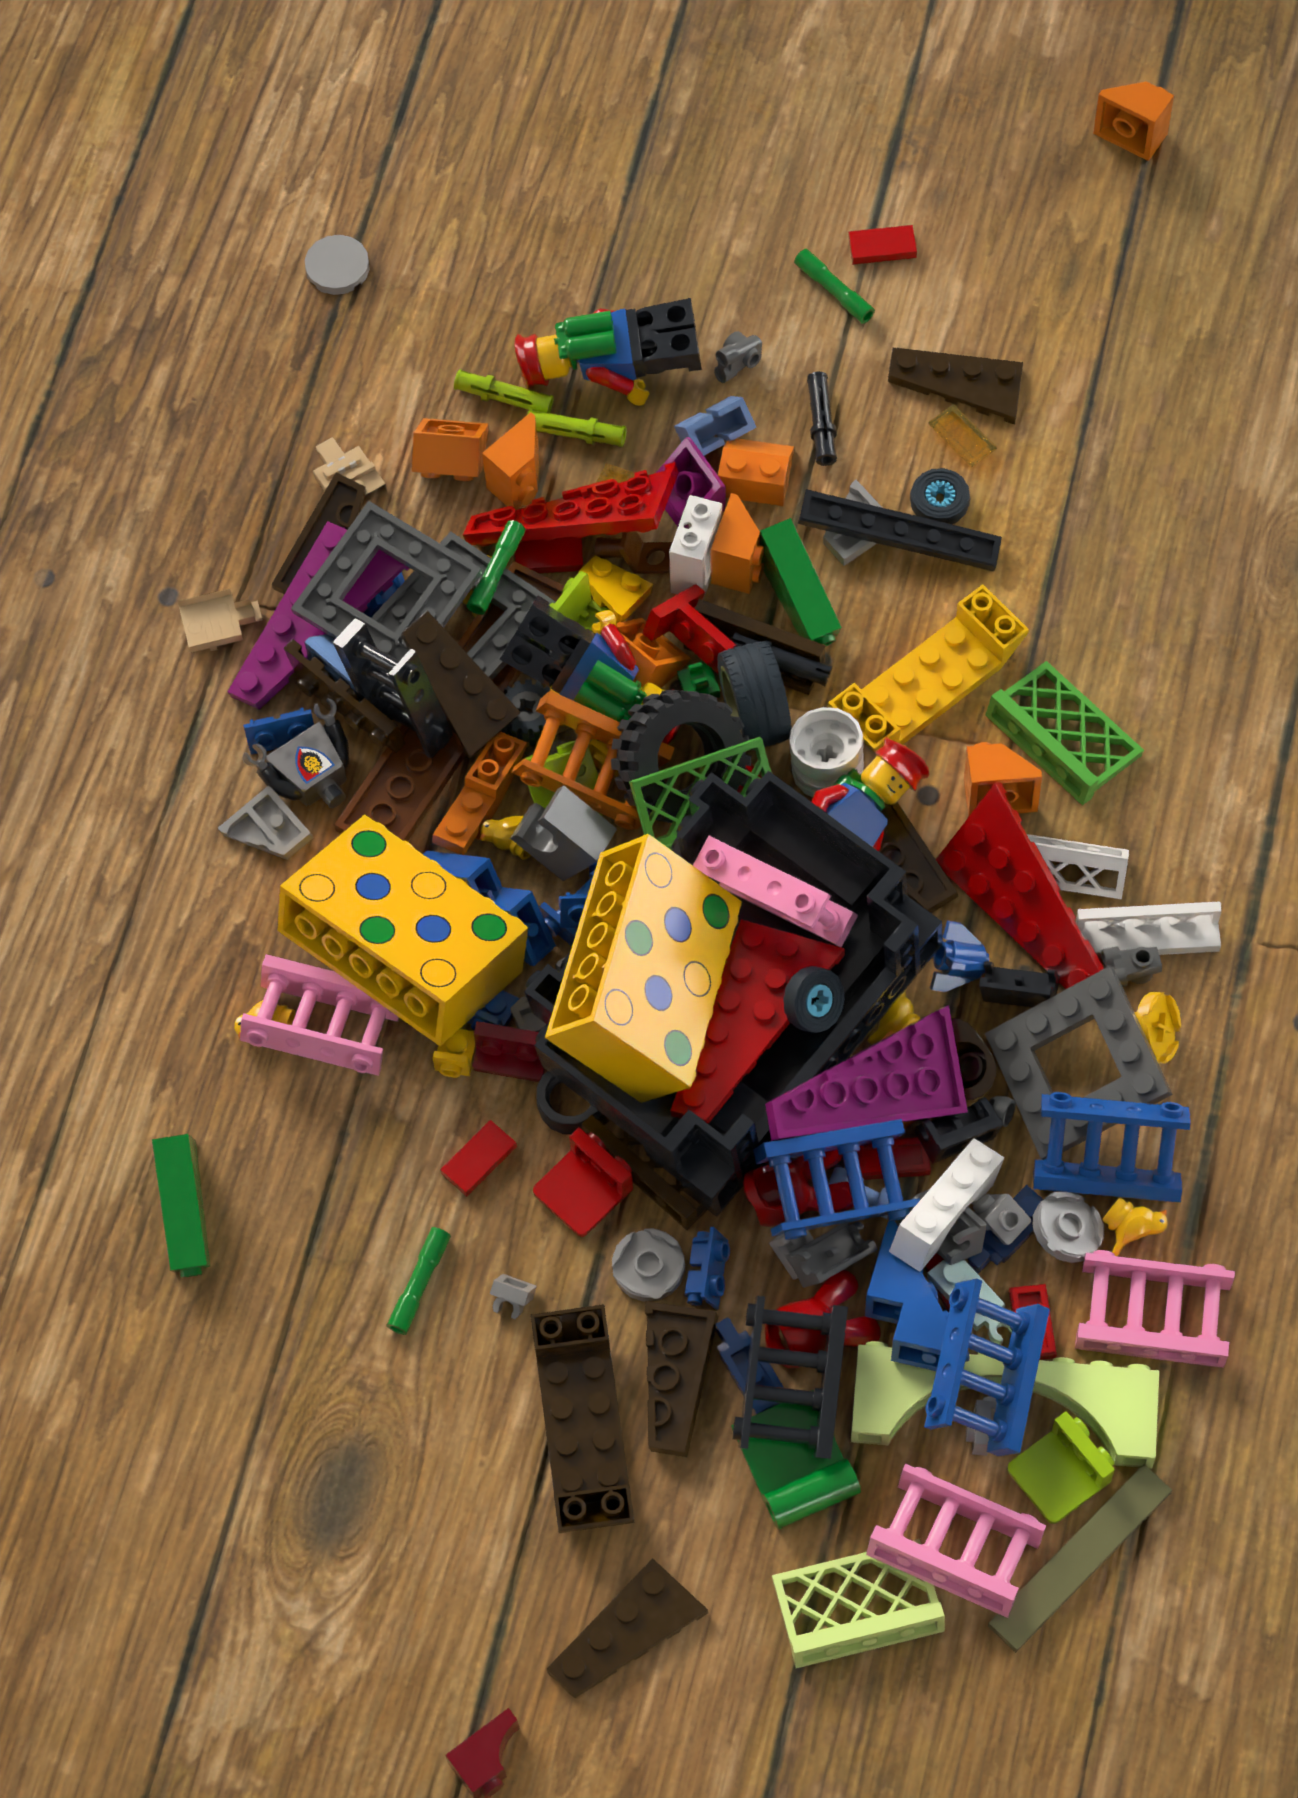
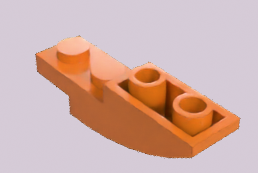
M500 732L486 744L465 776L463 789L433 833L432 843L457 854L465 855L474 839L479 840L480 828L483 822L491 820L515 775L512 773L513 768L521 761L527 747V742Z

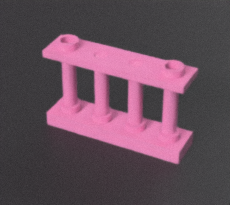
M708 836L693 864L703 874L720 882L719 885L728 892L839 947H842L858 917L853 911L830 901L831 895L711 836Z
M266 954L262 963L261 987L266 988L267 991L257 1017L243 1013L240 1041L257 1047L263 1046L354 1069L360 1073H370L379 1076L383 1048L375 1047L385 1018L398 1022L399 1017L334 971ZM281 993L302 997L292 1025L271 1020ZM316 1001L336 1006L327 1034L306 1029ZM350 1010L371 1015L361 1043L340 1038Z
M1097 1250L1093 1253L1085 1254L1082 1272L1094 1273L1090 1321H1087L1086 1324L1079 1323L1075 1349L1224 1368L1228 1358L1229 1342L1220 1341V1338L1217 1337L1220 1289H1231L1235 1271L1226 1270L1224 1266L1217 1264L1197 1267L1117 1257L1114 1253L1105 1250ZM1109 1275L1131 1278L1127 1325L1123 1328L1108 1327V1324L1105 1323ZM1146 1280L1168 1283L1165 1327L1160 1333L1147 1332L1142 1327ZM1183 1285L1206 1287L1202 1335H1199L1198 1338L1183 1336L1179 1332Z
M905 1464L898 1488L907 1492L890 1528L884 1529L876 1525L870 1537L866 1555L1008 1618L1019 1589L1011 1585L1012 1575L1026 1544L1037 1549L1039 1548L1046 1525L1038 1522L1035 1517L1029 1514H1019L939 1479L924 1468H914ZM920 1498H923L941 1506V1510L925 1544L920 1545L905 1538L903 1535ZM956 1513L977 1522L960 1560H954L939 1552ZM991 1529L1012 1537L999 1569L994 1576L981 1572L974 1567Z

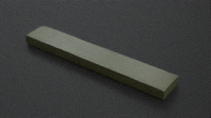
M1143 1464L1017 1593L1008 1618L997 1614L988 1623V1627L1016 1653L1171 1494L1172 1489Z

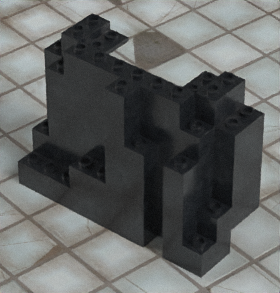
M767 771L761 779L757 777L752 781L746 790V797L712 772L704 781L701 779L696 782L689 793L690 798L688 799L692 816L687 815L679 824L677 838L671 848L673 852L693 866L708 836H711L831 895L830 901L858 915L842 947H840L845 949L844 957L838 964L835 963L830 970L839 977L844 987V1005L836 1023L828 1030L818 1033L800 1030L790 1023L772 1046L763 1052L756 1061V1066L749 1074L742 1078L734 1088L731 1097L707 1124L690 1110L681 1119L671 1116V1108L677 1092L641 1103L545 1038L570 953L562 961L560 972L549 964L542 971H535L526 982L525 987L527 989L524 991L532 1013L546 1024L537 1034L535 1039L537 1043L534 1045L542 1067L644 1146L646 1155L678 1179L681 1182L683 1191L699 1204L707 1207V1210L716 1217L720 1215L744 1186V1174L752 1167L762 1164H756L753 1149L771 1141L765 1104L850 1058L943 945L942 921L908 897L906 871L770 771ZM734 895L742 903L730 947L741 919L837 946ZM812 998L811 1004L813 1005L816 999L819 1000V998Z

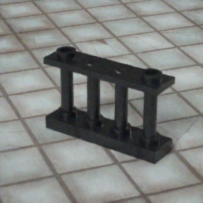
M355 618L332 643L360 701L364 698L367 699L388 718L415 731L426 756L432 759L440 749L447 745L449 739L454 734L417 652L410 649L400 661L376 648L366 624Z
M757 1296L755 1297V1304L748 1303L746 1326H752L742 1417H735L732 1439L739 1440L738 1448L748 1449L749 1438L807 1444L808 1449H814L813 1457L831 1459L848 1307L832 1305L830 1306L829 1313L823 1312L822 1316L764 1309L765 1297ZM762 1324L820 1331V1335L827 1336L825 1351L819 1350L817 1354L760 1347ZM758 1362L814 1368L816 1373H822L821 1388H814V1391L757 1385L755 1383ZM753 1400L811 1406L812 1411H818L817 1426L802 1429L751 1422Z

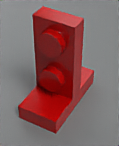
M695 584L651 609L642 632L644 636L652 642L670 631L717 674L719 673L718 654L725 650L733 649L736 647V644L695 609L699 599L703 600L705 595L703 589Z

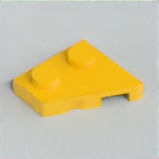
M596 555L580 570L588 574L593 600L599 607L606 605L614 613L617 623L625 621L649 597L652 591V583Z

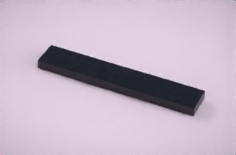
M808 489L805 490L798 524L993 572L997 565L1002 540L1001 536Z

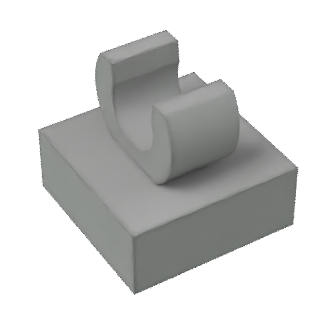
M505 1274L500 1275L493 1281L490 1291L491 1295L498 1297L493 1303V1312L498 1313L501 1311L503 1302L508 1301L513 1305L511 1318L516 1319L522 1314L524 1306L533 1300L537 1286Z

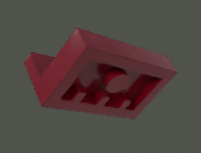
M477 1021L474 1030L476 1050L472 1063L473 1070L540 1082L545 1068L542 1067L534 1046L537 1043L535 1039L539 1032Z

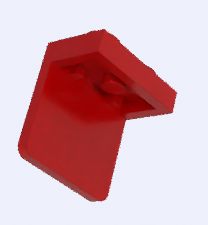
M579 1127L569 1136L571 1150L534 1185L533 1194L575 1234L584 1237L633 1190L632 1169L628 1163L619 1156L613 1158L604 1150L606 1146L597 1135L592 1132L587 1134Z

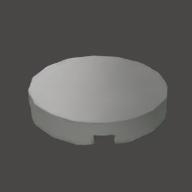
M333 235L320 239L312 245L305 257L307 278L310 283L312 282L316 285V288L323 293L333 295L349 293L354 290L355 286L359 283L362 284L366 280L370 270L366 249L362 243L349 236Z
M1053 1192L1038 1204L1033 1214V1230L1037 1241L1047 1253L1058 1260L1070 1263L1084 1261L1085 1254L1097 1251L1104 1239V1224L1099 1212L1094 1206L1090 1208L1084 1202L1085 1198L1077 1193Z
M654 1228L644 1229V1231L636 1233L634 1231L626 1235L616 1246L612 1257L613 1277L619 1288L629 1297L643 1302L659 1301L671 1295L681 1284L685 1273L684 1254L678 1241L667 1232Z

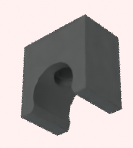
M563 785L557 789L546 809L537 803L529 807L510 839L558 878L565 881L598 862L600 853L604 852L617 828Z

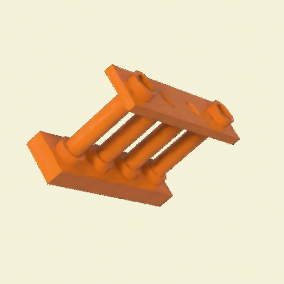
M550 690L539 700L536 712L544 715L546 722L532 759L529 761L524 758L514 766L512 773L520 776V780L527 785L533 787L542 786L553 792H556L558 788L564 785L593 810L614 819V823L617 826L627 830H637L642 825L636 806L629 805L627 801L623 804L606 796L615 770H612L611 759L617 758V749L611 748L613 738L619 739L622 732L617 729L620 722ZM564 724L575 729L577 737L564 772L560 775L544 768V764L559 725ZM597 739L607 744L608 752L595 787L592 790L575 782L590 740ZM663 742L658 752V768L671 760L675 749Z

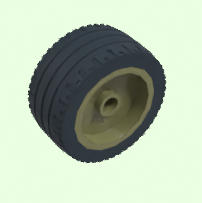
M766 641L755 642L719 653L717 659L724 701L733 709L731 716L739 717L744 724V728L740 730L741 734L748 735L749 740L757 737L762 738L764 747L789 740L792 729L789 705L781 673L770 645Z

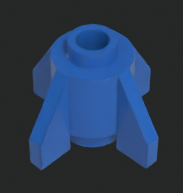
M947 920L943 938L947 941L943 942L941 948L934 955V966L936 969L941 970L942 973L934 971L930 985L931 990L947 992L979 979L982 973H985L984 962L990 960L984 945L963 924Z

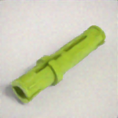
M459 369L454 380V390H461L481 396V400L487 402L492 399L515 407L550 413L552 409L553 395L495 380V376L492 375L484 377Z
M529 409L527 415L530 412L535 415L537 432L586 440L587 444L592 445L595 442L623 447L626 440L627 427L624 425L598 422L597 418L592 417L589 420L534 411L532 409Z

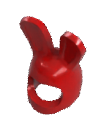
M838 1150L825 1152L826 1157L823 1158L825 1171L841 1160L842 1155L838 1154ZM799 1156L796 1160L791 1161L788 1167L800 1216L807 1211L819 1212L814 1187H810L808 1182L812 1178L809 1163L804 1161L803 1156ZM769 1163L752 1167L744 1174L743 1185L748 1201L755 1208L760 1226L772 1227L785 1223L774 1168L769 1167ZM849 1182L829 1184L834 1212L840 1213L851 1209L854 1205Z
M842 1270L829 1277L815 1296L785 1304L775 1310L822 1316L823 1312L829 1313L830 1306H840L850 1299L858 1290V1282L853 1274ZM865 1316L847 1320L844 1347H858V1345H866L867 1342L879 1341L881 1333L877 1321L874 1318ZM765 1324V1345L768 1348L786 1350L781 1344L779 1331H781L789 1350L817 1354L819 1350L825 1351L827 1336L820 1335V1331ZM783 1365L787 1368H800L798 1366Z

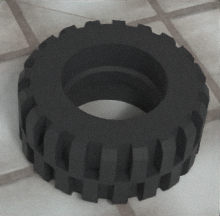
M683 690L662 691L660 695L651 694L643 698V705L635 704L628 711L631 718L629 720L622 719L617 727L622 733L619 739L613 738L611 748L617 749V758L611 759L612 770H618L619 777H616L614 780L618 789L626 790L627 793L624 794V799L629 805L636 806L629 781L659 771L658 752L664 737L673 728L681 724L690 725L698 733L703 743L704 756L749 741V736L741 734L740 730L744 728V724L739 717L731 716L733 709L726 703L717 702V698L714 696ZM746 751L743 752L737 766L743 769L746 766H751L752 756L746 755ZM730 756V757H727V758H724V759H726V760H728V761L731 762L733 756ZM719 760L711 763L705 777H708L712 772L722 779L728 765ZM735 769L727 784L737 791L740 785L745 786L749 776ZM656 783L641 787L644 801L655 806L664 788ZM692 784L687 788L678 791L687 795ZM670 791L661 810L676 817L685 799ZM689 805V807H688V809H687V811H686V813H685L683 819H684L687 815H691V816H692L691 810H690V805ZM647 808V812H648V815H649V816H650L652 810L649 809V808ZM658 814L655 819L657 821L673 823L672 820L661 814Z

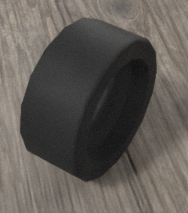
M548 1071L542 1076L537 1086V1107L542 1120L552 1130L562 1134H572L579 1127L582 1129L581 1124L590 1115H593L597 1120L602 1115L592 1105L584 1113L576 1116H563L556 1113L550 1104V1094L553 1088L563 1082Z

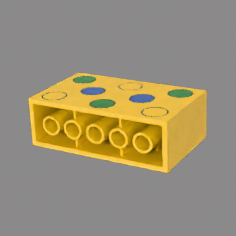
M363 815L280 885L277 931L439 1046L443 1045L479 1009L481 1010L522 973L529 927L524 925L519 918L511 916L498 907L493 900L482 896L469 887L464 880L450 874L438 862L430 860L421 854L409 842L395 836L383 824L375 822L366 815Z
M650 834L601 852L545 1038L641 1103L690 1088L696 1077L697 1063L700 1052L705 1044V1034L709 1020L713 1015L714 1001L717 990L722 982L721 976L726 958L730 953V943L738 923V914L742 901Z

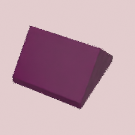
M686 437L656 472L665 471V464L676 462L679 474L665 510L677 527L679 526L689 495L722 503V513L726 509L725 485L691 437ZM689 524L684 525V528L689 529Z

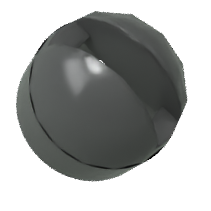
M995 1096L989 1102L998 1118L1002 1120L1003 1127H1007L1013 1118L1016 1101L1005 1096Z

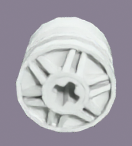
M822 707L808 711L797 719L791 729L789 741L792 775L796 785L805 794L813 797L817 790L832 786L841 775L847 774L853 768L857 769L860 775L864 771L863 733L859 723L849 713L838 708Z

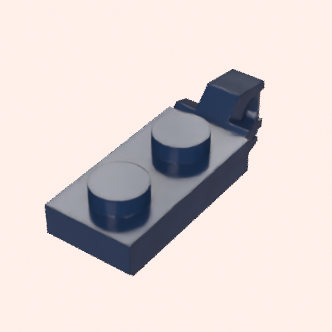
M1027 1184L1013 1199L1031 1218L1030 1224L1009 1245H1004L991 1230H986L982 1252L967 1259L968 1264L977 1274L991 1261L997 1266L1001 1262L1005 1263L1034 1233L1033 1214L1038 1204L1044 1199Z
M727 1317L715 1324L717 1327L716 1332L722 1341V1344L717 1346V1350L720 1353L721 1360L744 1396L751 1335L749 1336L746 1330L738 1334L731 1320ZM758 1362L755 1384L784 1388L770 1363ZM753 1400L752 1411L756 1415L781 1403Z

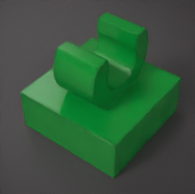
M695 663L688 665L687 669L677 671V679L681 690L709 694L716 698L720 697V689L713 670L706 663Z

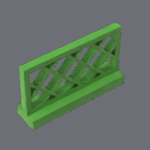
M1047 661L1006 691L1000 689L993 694L985 714L1082 806L1092 799L1096 790L1140 758L1144 752L1143 748ZM1046 675L1055 684V690L1037 688V680ZM1016 695L1031 696V707L1019 706L1012 698ZM1037 697L1055 699V710L1037 708ZM1061 699L1073 700L1079 706V712L1061 710ZM1037 717L1055 719V730L1044 729L1037 722ZM1061 719L1079 721L1080 732L1061 730ZM1085 722L1098 723L1103 728L1104 734L1085 733ZM1061 739L1080 741V752L1068 751L1061 744ZM1086 742L1104 743V755L1086 753ZM1110 744L1122 745L1130 753L1125 757L1110 755ZM1086 762L1104 764V773L1096 777L1086 767Z
M757 737L629 781L644 835L650 834L655 838L652 825L658 814H661L672 820L673 823L666 835L655 839L670 850H673L671 847L677 838V828L689 807V793L696 782L701 779L704 781L707 778L705 774L711 763L718 760L728 765L721 779L726 784L735 769L749 776L741 792V795L746 797L747 788L758 777L760 771L762 777L767 771L771 772L762 738ZM755 748L758 761L750 773L737 766L743 752ZM733 756L731 762L728 761V760H726V759H724V758ZM701 767L698 773L692 770ZM684 772L696 776L687 795L672 788L678 775ZM669 778L666 784L660 781ZM656 783L664 788L655 806L644 801L641 787ZM670 791L685 799L676 817L661 810ZM647 808L652 810L650 816L648 815Z

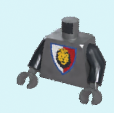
M327 699L331 707L329 714H321L318 704L314 706V713L317 717L324 719V726L320 722L316 723L269 755L266 754V750L262 745L254 744L252 746L258 753V760H252L250 755L245 752L243 753V761L248 766H256L258 776L278 796L292 801L300 800L307 806L322 798L329 808H335L346 798V795L339 786L347 780L345 769L349 765V743L340 721L334 718L337 709L336 704L333 700Z

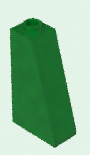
M789 518L760 530V545L764 546L761 561L764 564L763 571L798 635L823 644L825 647L831 645L836 641L835 637L842 627L792 519Z
M189 1134L152 1139L170 1271L174 1273L180 1272L181 1278L202 1275V1268L211 1266L196 1140Z

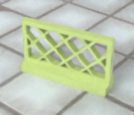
M920 1539L913 1540L921 1545ZM867 1552L772 1575L796 1668L945 1632V1615L941 1602L938 1601L934 1585L867 1556ZM872 1563L883 1569L874 1584L856 1575L862 1565ZM835 1572L846 1578L837 1593L819 1584L825 1574ZM888 1573L906 1581L898 1596L880 1588ZM798 1581L809 1588L801 1601L798 1602L785 1595L784 1584ZM851 1582L869 1590L860 1606L843 1597ZM913 1585L927 1592L930 1603L914 1606L903 1599ZM814 1591L832 1600L823 1615L806 1606ZM875 1594L893 1603L888 1613L876 1615L866 1609ZM838 1603L856 1612L850 1623L840 1625L829 1619ZM789 1606L795 1609L792 1615ZM801 1613L818 1621L813 1632L796 1635L794 1623Z

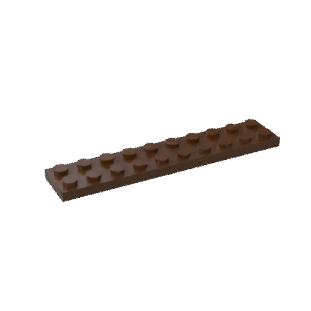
M515 561L508 568L509 571L555 602L562 595L563 585ZM490 602L485 614H477L459 640L458 644L468 653L504 611ZM507 664L492 681L505 694L504 688L508 685L512 687L521 671ZM402 725L400 732L406 744L397 753L388 747L385 749L334 824L335 830L342 834L363 815H366L375 822L383 824L388 831L401 840L408 842L466 756L457 735L454 734L449 739L447 745L440 749L431 759L426 756L416 732Z

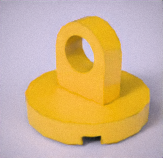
M1149 992L1143 997L1137 1012L1134 1013L1157 1062L1166 1064L1174 1057L1179 1046V1041L1174 1040L1175 1032H1180L1181 1028L1180 1012L1176 1001L1171 995H1165V992Z

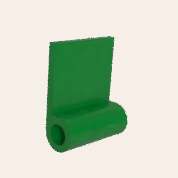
M781 1403L752 1416L751 1422L809 1429L810 1426H817L818 1411H812L811 1406ZM833 1437L831 1459L813 1457L814 1449H808L807 1444L749 1438L748 1449L740 1448L768 1513L778 1530L861 1493L857 1476L848 1459L843 1457L835 1437Z

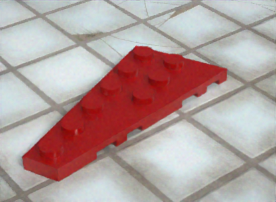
M676 462L665 464V471L650 475L647 474V470L635 472L634 477L624 482L618 483L615 479H608L563 491V498L548 502L545 501L544 497L533 499L532 504L522 509L515 510L514 507L507 506L473 515L463 533L464 540L471 545L489 546L497 543L509 520L521 523L526 529L520 543L528 540L542 539L544 541H551L563 537L583 538L588 535H616L621 532L633 531L645 533L656 530L679 474Z
M994 783L936 858V861L944 873L1047 971L1048 969L1057 970V974L1060 976L1059 983L1065 989H1068L1103 970L1104 967L1089 940L1084 939L1074 921L1077 918L1070 907L1067 908L1059 894L1060 888L1036 844L1028 838L1021 825V817L1017 810L1012 809L1005 796L1007 792L1002 783Z
M741 919L722 972V982L717 990L713 1005V1015L709 1020L704 1038L705 1044L700 1052L696 1067V1077L690 1088L677 1091L671 1108V1116L681 1119L690 1110L709 1124L731 1097L734 1088L742 1078L749 1074L756 1066V1061L763 1052L772 1046L790 1024L784 1012L783 999L786 986L791 977L800 969L809 966L831 970L835 963L838 964L844 957L845 949Z

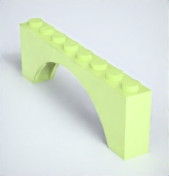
M871 1341L867 1342L866 1345H858L851 1442L889 1445L903 1424L917 1411L926 1406L932 1393L936 1371L891 1361L892 1347H888L886 1343ZM978 1353V1355L969 1354L970 1359L968 1362H965L964 1370L1001 1384L1004 1370L1003 1362ZM1064 1357L1054 1358L1053 1361L1039 1360L1033 1393L1052 1399L1083 1420L1098 1436L1112 1457L1114 1465L1141 1468L1145 1464L1148 1468L1152 1469L1156 1458L1159 1370H1150L1149 1366L1143 1364H1131L1128 1368L1113 1367V1364L1107 1361L1078 1364L1073 1359ZM960 1385L959 1391L970 1388Z

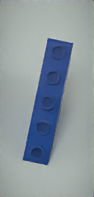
M425 851L423 853L424 856L438 862L443 869L456 878L464 880L469 887L482 896L490 898L498 907L511 916L519 918L524 925L529 927L524 961L530 966H535L556 946L533 892L502 887L490 858Z
M888 1220L866 1296L865 1317L897 1324L893 1338L891 1361L936 1371L949 1312L941 1309L938 1303L937 1290L932 1282L926 1281L923 1269L919 1272L889 1252L899 1226H897L895 1221ZM968 1350L965 1362H968L970 1359Z

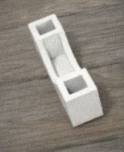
M973 1138L900 1223L889 1252L920 1272L939 1250L948 1232L970 1203L975 1205L993 1186L1005 1157Z

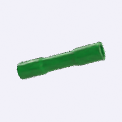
M803 249L798 253L794 263L813 281L818 282L832 294L861 324H865L873 317L875 309L858 293L848 288L830 272L828 267L811 251Z
M513 520L507 522L495 546V552L466 604V607L471 612L478 615L485 614L497 590V584L526 531L521 523Z
M431 1227L419 1253L414 1271L386 1325L390 1330L402 1335L407 1334L435 1267L438 1266L450 1241L451 1235L445 1230Z

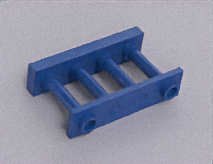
M1054 1092L1050 1095L1042 1094L1041 1117H1051L1047 1158L1035 1160L1033 1189L1181 1203V1173L1172 1171L1177 1129L1190 1130L1189 1107H1183L1174 1102H1165L1158 1105L1071 1097V1095L1063 1092ZM1066 1119L1088 1121L1084 1162L1080 1164L1062 1161ZM1103 1122L1125 1124L1121 1164L1117 1167L1101 1166L1098 1164ZM1140 1126L1162 1128L1157 1169L1144 1170L1135 1167Z
M902 1119L766 1142L753 1149L756 1164L769 1162V1167L774 1168L785 1223L771 1228L772 1236L784 1234L785 1240H792L807 1236L806 1230L886 1215H888L889 1221L905 1219L918 1204L920 1198L903 1201L891 1148L894 1145V1139L905 1133ZM872 1144L873 1149H877L889 1204L869 1207L857 1154L860 1151L861 1145ZM838 1150V1154L843 1155L855 1210L840 1213L834 1212L823 1158L826 1157L825 1152ZM803 1156L804 1161L809 1163L820 1213L818 1217L800 1220L788 1167L793 1157Z
M976 1278L955 1283V1288L952 1290L949 1298L950 1311L933 1389L925 1408L927 1416L924 1427L930 1430L948 1427L954 1421L987 1434L989 1441L986 1452L996 1456L1020 1453L1050 1309L1040 1304L1017 1308L1016 1312H1013L979 1298L982 1280ZM975 1313L1011 1327L1012 1333L1008 1348L971 1333ZM968 1349L1003 1362L1004 1370L1001 1384L964 1370ZM960 1385L996 1399L997 1404L993 1420L956 1406Z

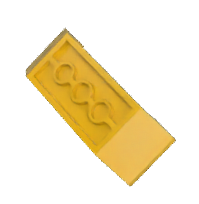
M982 584L957 603L956 617L863 689H860L853 683L829 701L828 706L849 713L859 723L863 733V742L873 752L884 745V738L886 737L903 745L998 672L1027 636L1029 629Z

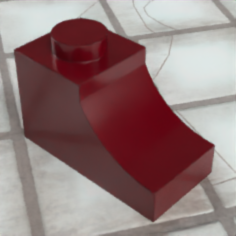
M509 1708L445 1755L448 1764L473 1798H479L482 1795L484 1798H489L504 1785L502 1780L507 1776L502 1766L503 1751L512 1735L520 1729L517 1718Z

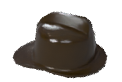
M951 1018L965 1099L974 1100L985 1095L992 1087L996 1077V1063L993 1055L977 1031L968 1022L958 1018Z

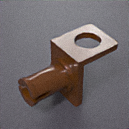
M637 531L623 532L621 538L598 537L595 541V555L602 559L624 558L634 574L669 573V551L672 542H643ZM663 551L665 553L664 560L657 565H650L648 563V558L653 552Z

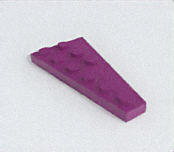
M327 521L227 692L232 698L260 710L289 682V677L294 673L284 647L294 639L302 646V653L308 659L305 641L309 637L326 634L293 614L291 608L347 529ZM378 550L342 601L363 613L367 609V604L379 592L388 590L393 585L392 580L404 569L408 571L410 568Z
M949 1005L939 1008L766 1103L771 1141L902 1119V1122L967 1113Z

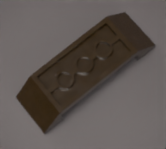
M605 1305L530 1314L558 1532L566 1533L635 1523Z

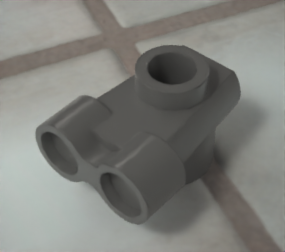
M739 331L729 335L723 344V348L715 354L718 366L714 369L716 378L721 383H725L737 376V373L746 366L748 368L755 367L762 357L761 339L756 335L746 337Z
M1116 946L1101 950L1104 967L1110 966L1115 970L1122 987H1126L1128 981L1136 984L1147 983L1151 980L1153 974L1162 972V963L1157 947H1138L1136 949L1120 950Z

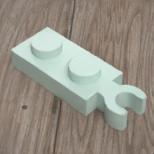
M942 1260L927 1274V1278L948 1301L952 1290L955 1288V1283L977 1278L982 1280L979 1298L1003 1308L1005 1307V1303L965 1260L952 1265ZM975 1313L973 1328L975 1331H978L985 1325L989 1329L988 1336L992 1342L999 1345L1003 1342V1338L997 1333V1328L1006 1327L1012 1333L1010 1326Z

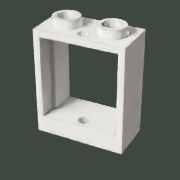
M689 495L669 551L671 593L679 594L697 584L706 594L711 580L710 549L722 519V503ZM689 524V529L684 528V525Z

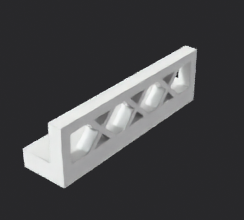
M1027 834L1030 841L1036 844L1052 875L1056 876L1057 879L1055 881L1060 890L1122 899L1129 850ZM1051 861L1060 862V863H1059L1058 865L1054 866V864H1053ZM1068 864H1075L1080 867L1085 876L1076 882H1070L1063 878L1059 870ZM1086 866L1094 867L1095 869L1089 871ZM1104 869L1119 871L1116 889L1100 886L1094 876ZM1089 880L1093 885L1083 883Z
M1220 902L1078 909L1076 924L1084 939L1089 940L1098 958H1102V949L1116 946L1120 950L1136 949L1138 947H1157L1159 955L1220 952L1221 948L1218 925L1222 912Z

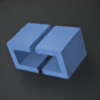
M730 396L705 409L706 413H697L674 426L681 443L686 437H691L703 456L725 445L724 440L732 441L757 428L743 397Z

